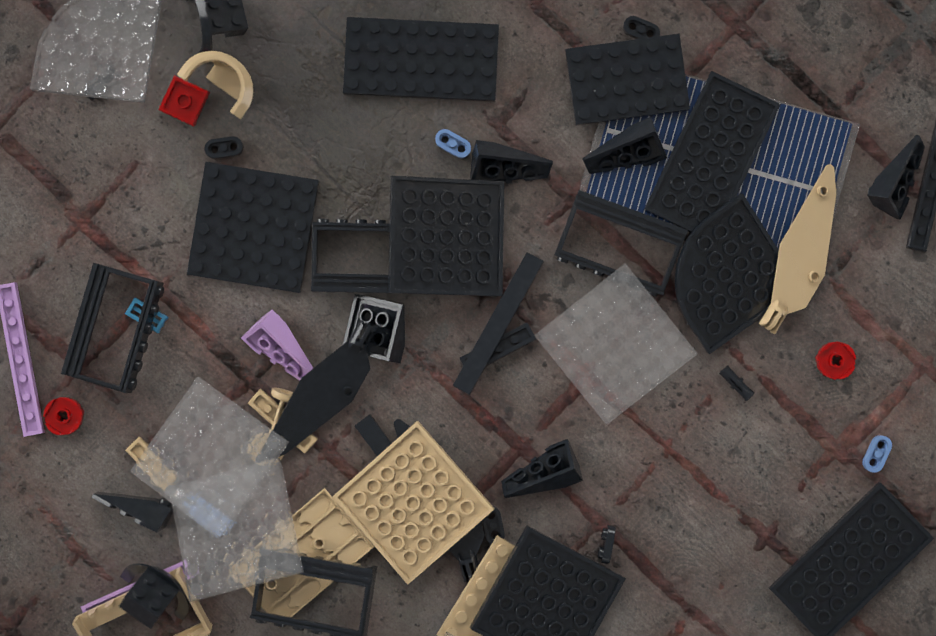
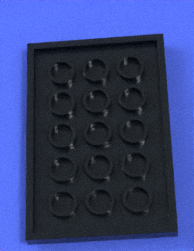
M680 33L565 49L575 126L690 110Z

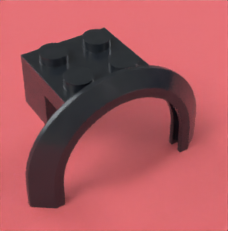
M194 0L202 33V45L199 53L212 51V35L225 34V37L244 35L248 30L242 0Z
M138 563L131 564L124 569L120 577L128 583L134 579L136 574H143L126 593L119 608L152 629L174 597L177 596L178 608L174 615L181 620L185 619L189 612V601L180 583L171 574L159 567Z

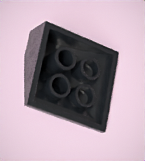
M355 294L343 344L349 340L359 320H362L364 323L367 322L371 326L377 327L366 348L368 356L401 364L405 348L404 305Z

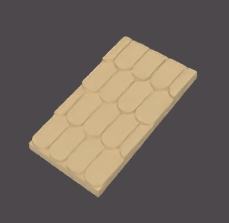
M324 488L229 570L254 598L260 548L269 546L270 550L277 551L283 549L287 550V553H304L308 557L321 556L325 560L333 561L337 559L342 560V563L353 564L369 552L374 545ZM267 569L261 607L266 613L292 617L333 581Z

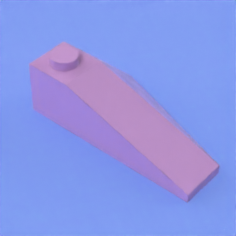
M273 310L259 319L241 337L259 355L261 353L271 358L270 362L273 364L279 363L285 367L287 373L298 380L313 369L287 324Z

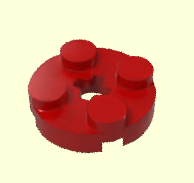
M826 343L820 348L815 357L818 370L829 379H844L851 375L855 369V352L846 343ZM833 356L840 357L839 365L832 364Z
M59 397L51 400L43 412L47 429L56 435H69L77 431L83 422V408H81V405L76 400L70 397ZM67 412L68 419L61 421L59 413Z

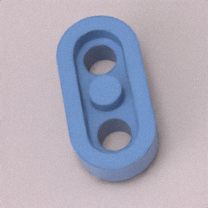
M442 129L436 134L435 141L439 148L459 159L469 156L471 145L466 139L447 129ZM447 137L449 140L447 143H443L441 139ZM460 146L465 147V151L462 153L458 151Z
M878 435L872 439L863 458V466L867 471L875 473L883 468L892 449V442L888 437ZM881 441L883 446L878 448L877 444ZM871 459H874L875 463L871 466L869 462Z

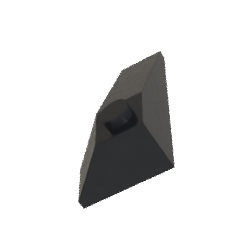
M920 135L914 136L878 175L872 186L868 189L867 196L873 206L899 220L910 199L907 197L909 187L914 186L915 182L913 180L914 170L919 169L925 149Z
M476 140L471 159L470 180L506 181V184L512 183V180L523 179L530 181L548 178L553 161L496 142Z
M565 439L550 445L541 456L532 458L531 463L526 467L517 469L503 479L501 483L504 497L510 498L566 488L583 481L579 463L569 440Z
M96 492L92 495V498L109 508H119V512L123 516L135 517L134 522L156 533L166 528L175 509V506L171 505L172 502L165 498L158 499L106 492Z

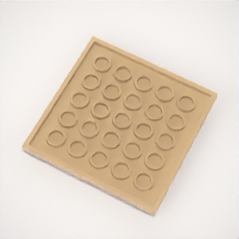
M419 421L415 422L332 496L407 584L412 582L495 509Z

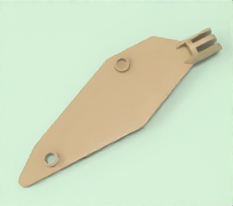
M831 164L825 166L779 245L771 304L759 322L761 326H764L765 329L770 330L773 334H776L787 314L807 307L825 276L836 200L835 172Z

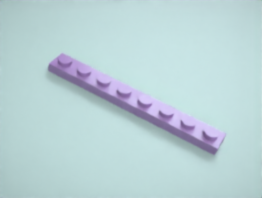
M16 282L0 285V313L23 437L45 433L18 286Z

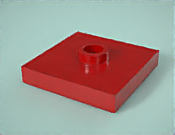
M174 75L158 110L194 127L210 92Z

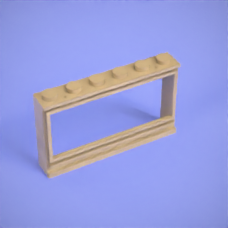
M182 567L168 572L180 583L201 622L173 636H209L212 630V623H210L184 575ZM126 593L76 616L72 625L78 635L92 636L90 630L126 614L127 612L119 608Z

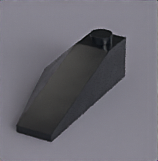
M649 117L632 124L582 159L589 174L612 171L617 167L628 169L632 168V165L638 164L649 166L667 159V155L653 120Z

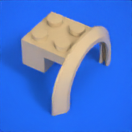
M218 51L201 52L188 59L177 75L187 82L199 66L207 62H213L214 66L206 78L237 100L230 112L241 120L253 99V83L246 68L234 57Z

